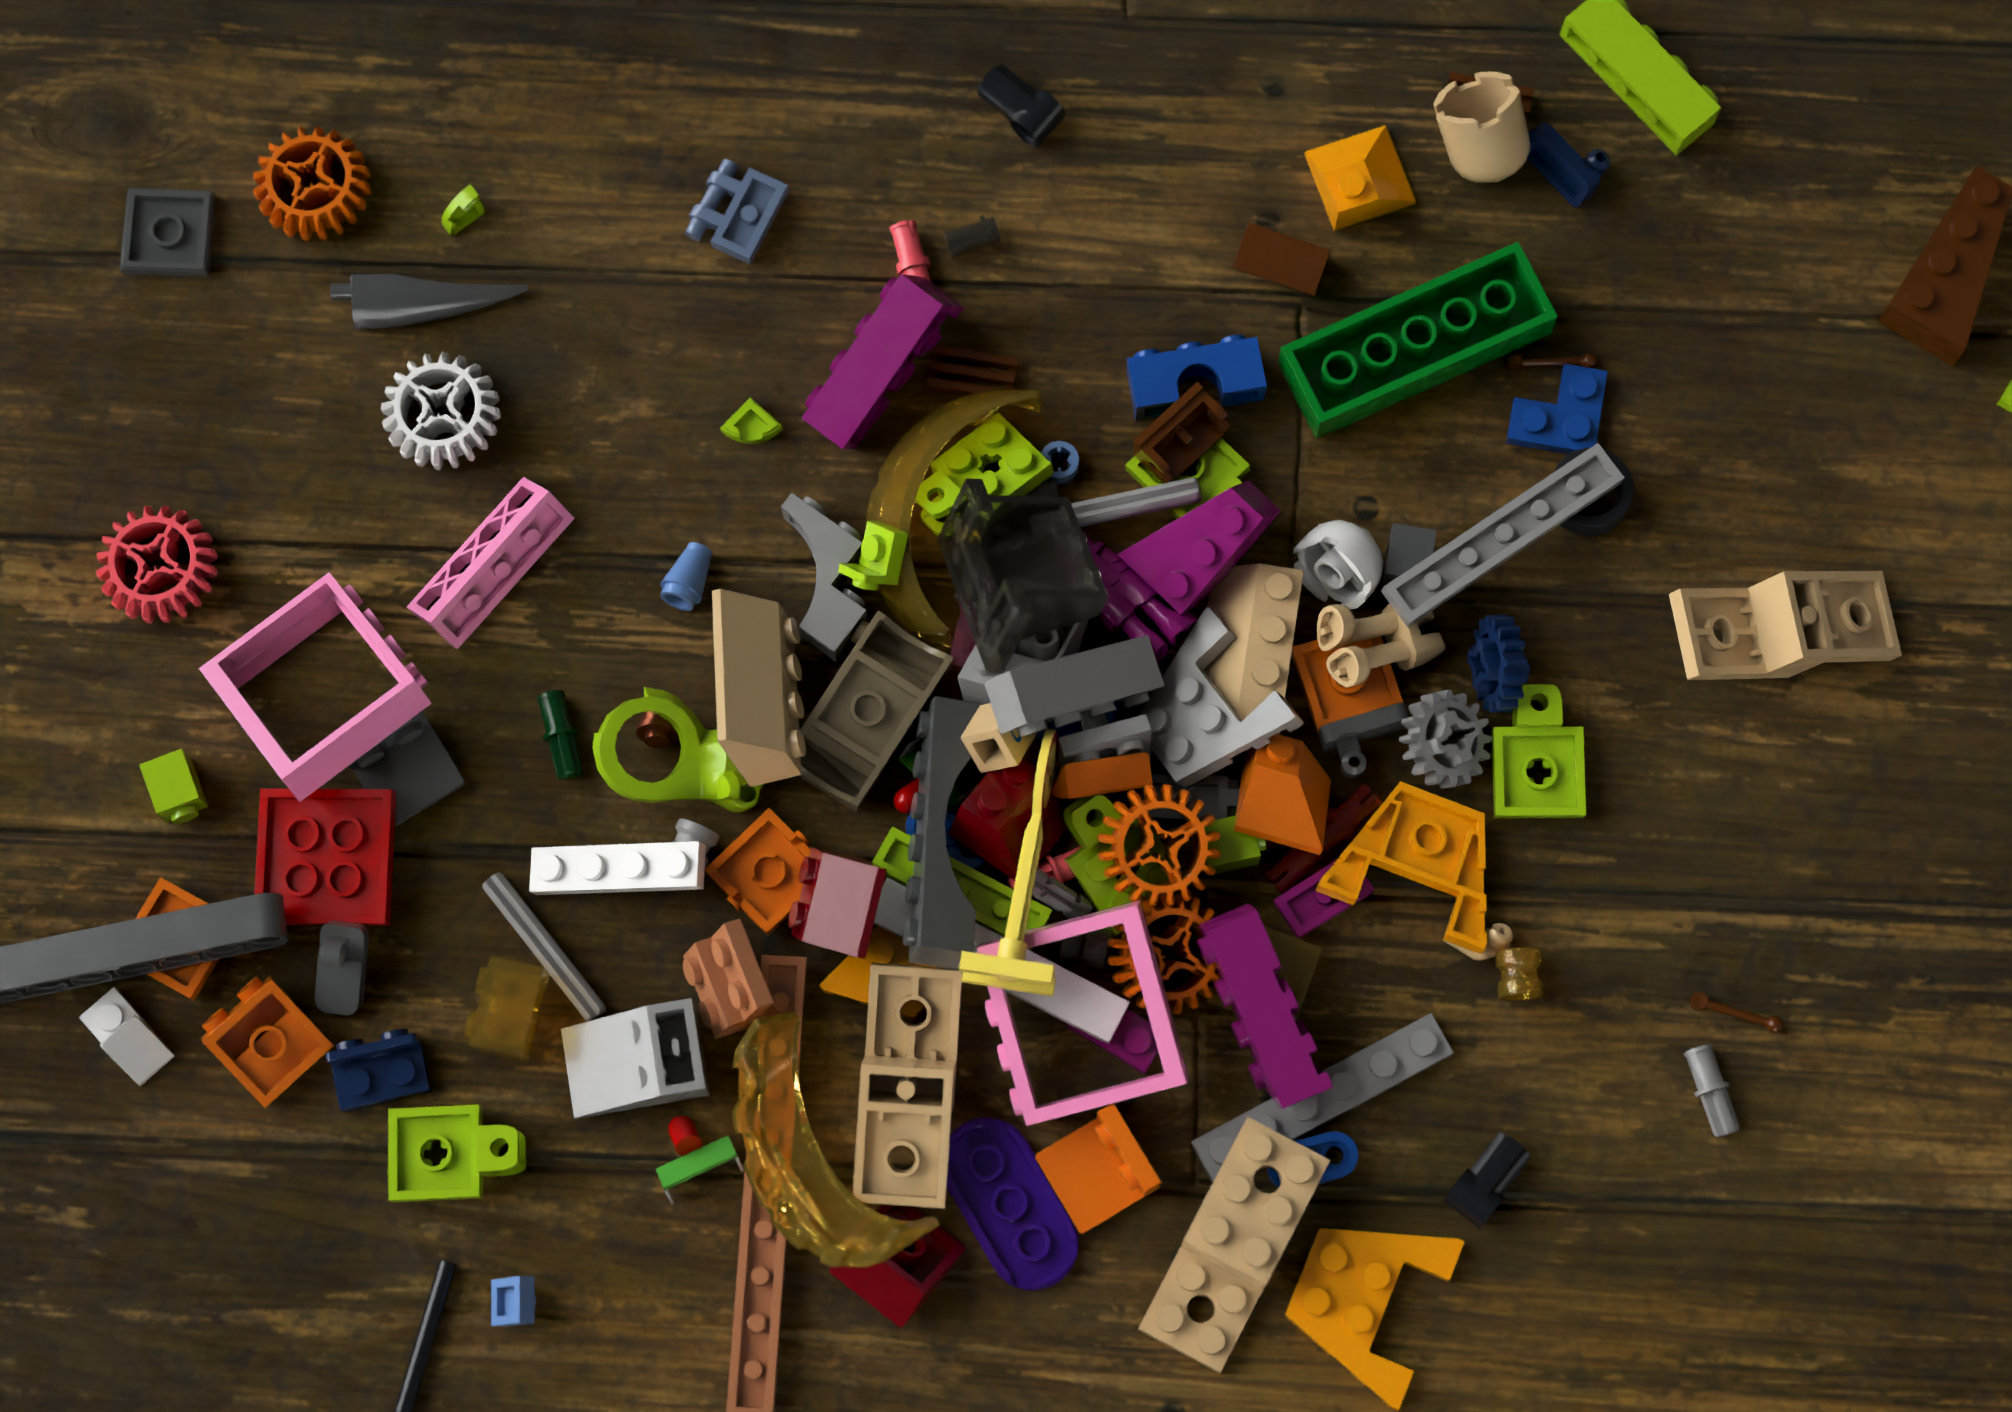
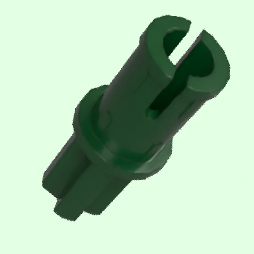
M553 690L537 696L546 731L542 738L544 742L549 744L556 777L559 780L574 779L580 776L583 770L574 737L578 734L576 727L571 725L565 701V692L563 690Z

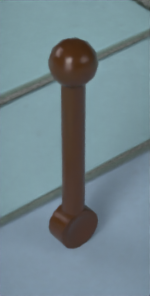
M1586 353L1582 357L1523 358L1519 355H1512L1506 357V368L1519 369L1523 366H1563L1564 364L1594 369L1598 361L1592 353Z
M1696 992L1690 998V1006L1695 1011H1703L1707 1008L1766 1026L1769 1032L1775 1034L1782 1031L1784 1026L1783 1020L1778 1016L1767 1018L1709 1000L1708 996L1703 992Z

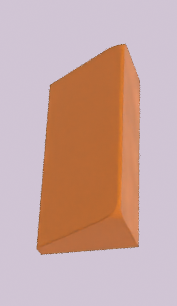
M1146 752L1067 763L1062 767L1055 781L1052 795L1056 796V798L1073 799L1144 788L1145 785L1153 784L1149 755Z

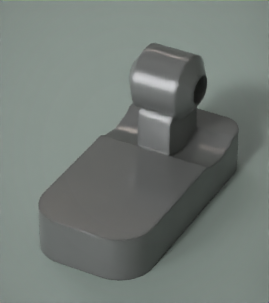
M1405 703L1393 704L1320 727L1318 737L1324 752L1336 749L1338 759L1342 760L1340 769L1343 775L1348 778H1358L1363 774L1366 767V758L1360 752L1359 742L1405 728L1401 724V720L1408 718L1409 714ZM1354 762L1357 764V767H1352L1349 763Z
M332 920L320 929V947L314 1000L317 1008L322 1012L347 1016L356 1012L363 1004L369 930L365 925Z

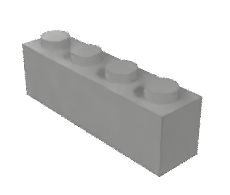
M1148 635L1010 670L984 682L1000 734L1019 730L1021 737L1046 730L1045 722L1054 720L1056 728L1082 720L1081 712L1088 711L1090 718L1105 715L1116 710L1114 703L1122 702L1124 709L1141 705L1150 701L1149 692L1164 687Z

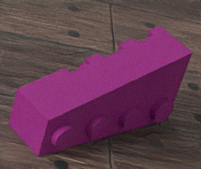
M900 274L898 278L893 277L886 283L879 295L882 302L873 315L868 313L859 322L854 331V334L858 337L849 350L843 349L835 357L829 368L833 373L824 386L818 385L810 393L805 402V406L808 409L802 416V419L841 449H855L890 405V399L886 397L887 393L890 390L897 392L908 382L915 373V364L912 362L915 357L922 356L928 349L932 351L942 338L939 334L940 325L948 315L956 320L965 308L924 277Z
M1248 903L1199 924L1203 938L1197 940L1198 947L1206 964H1215L1220 979L1214 981V986L1223 1006H1232L1237 1021L1230 1025L1240 1048L1243 1049L1248 1046L1254 1062L1247 1065L1257 1090L1265 1088V1091L1284 1109L1333 1088L1327 1071L1323 1072L1313 1062L1311 1055L1317 1051L1316 1045L1302 1020H1297L1294 1013L1298 1012L1297 1001L1284 977L1280 979L1277 971L1282 969L1258 911Z

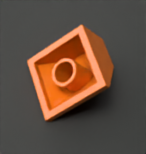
M1275 734L1270 737L1271 743L1256 750L1251 747L1243 760L1234 831L1320 855L1323 851L1331 779L1303 741Z

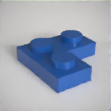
M1564 364L1556 404L1514 397L1506 444L1563 454H1570L1573 451L1594 446L1597 442L1608 371Z

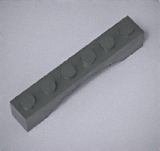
M934 696L926 711H920L917 717L915 735L918 738H922L921 752H917L914 760L913 777L919 779V790L913 796L910 811L911 819L917 820L916 834H912L908 847V860L914 861V874L908 879L905 894L906 903H911L912 907L911 918H907L903 931V944L909 946L908 963L959 970L962 951L974 952L976 911L963 894L953 873L946 847L945 818L948 800L956 779L974 762L960 737L979 706L983 705L980 703Z

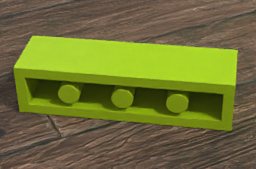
M1586 0L1565 17L1560 36L1676 156L1714 125L1721 110L1715 94L1707 86H1700L1689 75L1685 63L1678 56L1670 55L1659 44V39L1655 32L1649 26L1641 25L1630 14L1629 7L1624 0Z

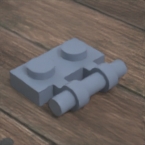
M723 159L719 169L712 171L706 182L709 188L700 205L695 204L690 212L689 219L691 222L685 231V235L692 240L700 241L706 229L715 230L711 239L713 248L751 265L789 192L787 184L752 168L748 169L742 182L733 178L738 165L731 160ZM723 196H731L733 199L725 214L716 212Z

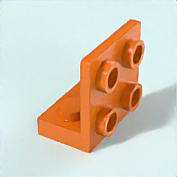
M1114 1103L1099 1110L1094 1120L1035 1155L1036 1161L1080 1234L1088 1232L1158 1190L1161 1185L1160 1179Z

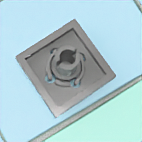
M1088 711L1081 712L1082 720H1080L1083 731L1059 737V773L1067 763L1141 752L1148 753L1151 762V727L1146 714L1109 724L1106 714L1090 718Z

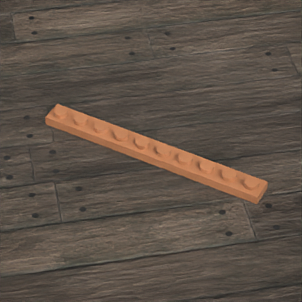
M761 955L760 969L774 1003L756 1020L726 1412H774L807 957Z

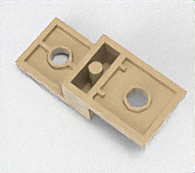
M1783 571L1749 588H1680L1669 594L1687 680L1789 678L1824 662L1891 661L1902 656L1883 571ZM1849 611L1856 614L1858 625L1852 620ZM1713 627L1720 630L1722 642L1716 638Z
M871 963L865 1056L861 1063L852 1202L945 1209L962 992L961 978L963 972L959 970L931 966ZM918 1000L923 1003L927 1009L926 1019L920 1024L907 1023L901 1015V1007L905 1002ZM896 1146H907L914 1152L915 1163L909 1169L900 1170L890 1163L889 1152Z
M1247 1117L1138 1330L1206 1367L1221 1373L1330 1160ZM1262 1168L1275 1170L1280 1177L1278 1190L1269 1194L1260 1192L1254 1184V1174ZM1201 1296L1211 1301L1214 1314L1209 1321L1197 1323L1189 1317L1187 1305L1195 1297Z

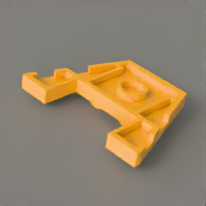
M1400 781L1337 861L1321 878L1315 891L1354 905L1358 899L1369 864L1456 897L1443 940L1482 954L1487 945V933H1485L1487 902L1486 895L1484 894V870L1486 869L1485 813Z
M1319 1228L1284 1316L1324 1351L1332 1355L1363 1385L1371 1389L1386 1405L1398 1411L1414 1370L1370 1352V1347L1403 1264L1449 1281L1465 1241L1457 1238Z

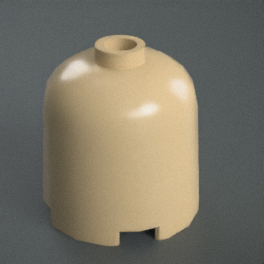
M1500 72L1475 73L1476 81L1466 83L1460 87L1457 86L1456 81L1448 84L1438 93L1434 101V109L1454 170L1465 179L1476 183H1494L1513 175L1524 165L1530 152V139L1520 90L1514 85L1512 77Z

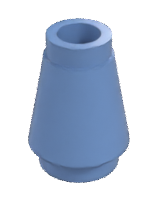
M696 542L688 543L687 548L661 581L662 592L660 597L668 605L679 610L691 611L695 604L701 602L710 559L713 554L708 547Z

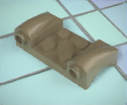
M879 610L871 622L863 619L850 640V642L855 644L854 648L800 729L805 740L806 755L801 756L802 775H799V777L854 812H857L883 768L925 703L934 693L954 659L947 653L939 651L913 637Z

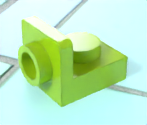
M867 521L864 539L861 544L859 563H840L838 572L852 578V585L861 589L878 590L879 584L898 585L908 533L881 521Z

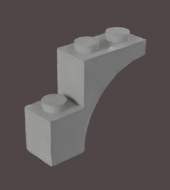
M791 493L781 506L783 517L803 537L816 563L814 596L806 616L799 625L800 635L802 639L837 663L852 642L850 640L862 620L866 619L868 621L867 610L863 608L866 603L847 588H844L842 592L838 590L848 577L838 572L839 564L859 563L862 544L860 539L862 536L849 524L841 521L837 525L825 517L826 510L812 498L806 496L801 500Z

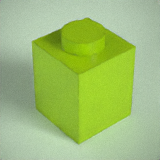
M182 748L139 764L156 814L166 823L170 821L173 824L188 822L199 815V810L209 807L193 761Z
M1236 816L1217 819L1204 828L1205 832L1218 831L1221 836L1217 841L1208 842V848L1221 851L1219 858L1206 857L1205 864L1216 869L1215 874L1258 865L1261 858L1260 851L1267 849L1265 839L1234 831Z

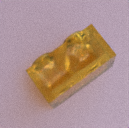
M490 956L488 968L481 967L476 982V993L481 994L477 1012L470 1011L465 1027V1038H470L469 1046L475 1052L529 1062L549 979V973L544 967Z

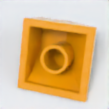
M1386 125L1305 152L1306 160L1334 231L1415 205L1416 203Z

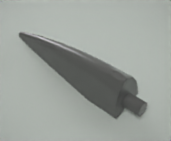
M398 274L350 275L351 283L330 284L331 301L351 300L354 330L390 328L457 316L497 304L528 291V285L456 284Z

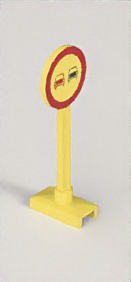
M1047 729L1041 743L1034 783L1032 817L1024 832L1005 938L1000 939L997 956L962 951L959 971L963 972L961 981L964 983L1047 996L1054 995L1056 984L1055 966L1025 961L1027 944L1024 942L1043 841L1042 820H1044L1048 810L1055 774L1058 733L1056 730Z

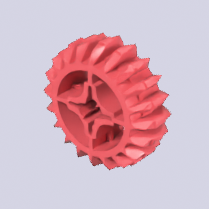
M145 505L142 518L139 519L134 512L128 511L127 519L130 522L128 525L123 527L121 523L113 522L112 527L117 532L115 538L102 536V542L109 548V551L96 553L97 560L105 565L96 570V574L101 581H106L102 585L101 590L107 597L113 596L111 604L117 610L125 608V614L130 619H135L141 614L145 623L152 624L157 613L164 623H170L171 611L176 610L183 618L187 617L188 614L184 607L187 603L191 602L194 606L201 607L202 601L197 596V593L199 591L204 593L212 592V586L205 578L217 576L218 570L209 563L218 559V554L215 549L209 548L213 539L208 532L201 533L203 525L199 520L193 519L189 521V515L183 510H179L173 515L170 507L162 505L156 516L151 506ZM157 535L154 541L148 545H138L143 540ZM181 539L187 542L190 551L188 570L183 569L176 562L180 551L177 546ZM160 558H162L169 568L162 566L160 569H157L154 566L155 571H153L144 560L150 563L157 560L160 563ZM127 559L132 560L138 566V571L134 578L137 583L133 591L128 588L125 579ZM177 584L172 589L157 594L164 585Z

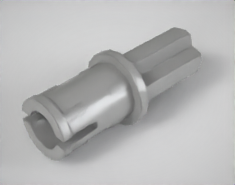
M1712 1044L1702 1045L1684 1052L1683 1054L1688 1061L1698 1090L1694 1093L1695 1098H1701L1713 1134L1716 1137H1723L1735 1133L1739 1130V1123L1727 1092L1730 1083L1723 1080Z

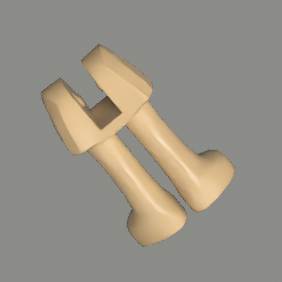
M1390 603L1383 609L1382 614L1355 619L1347 606L1339 604L1326 606L1319 613L1317 622L1319 647L1322 651L1338 649L1328 657L1326 661L1327 670L1338 684L1346 688L1360 685L1366 681L1370 674V669L1397 662L1400 669L1404 671L1410 670L1432 660L1446 648L1440 633L1421 635L1419 626L1434 619L1432 611L1409 627L1405 625ZM1385 636L1387 643L1362 649L1357 646L1344 647L1348 644Z

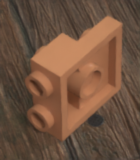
M740 918L724 923L711 938L695 942L683 955L684 975L688 983L696 988L701 1001L699 1003L700 1016L705 1026L712 1029L715 1039L748 1029L774 1003Z

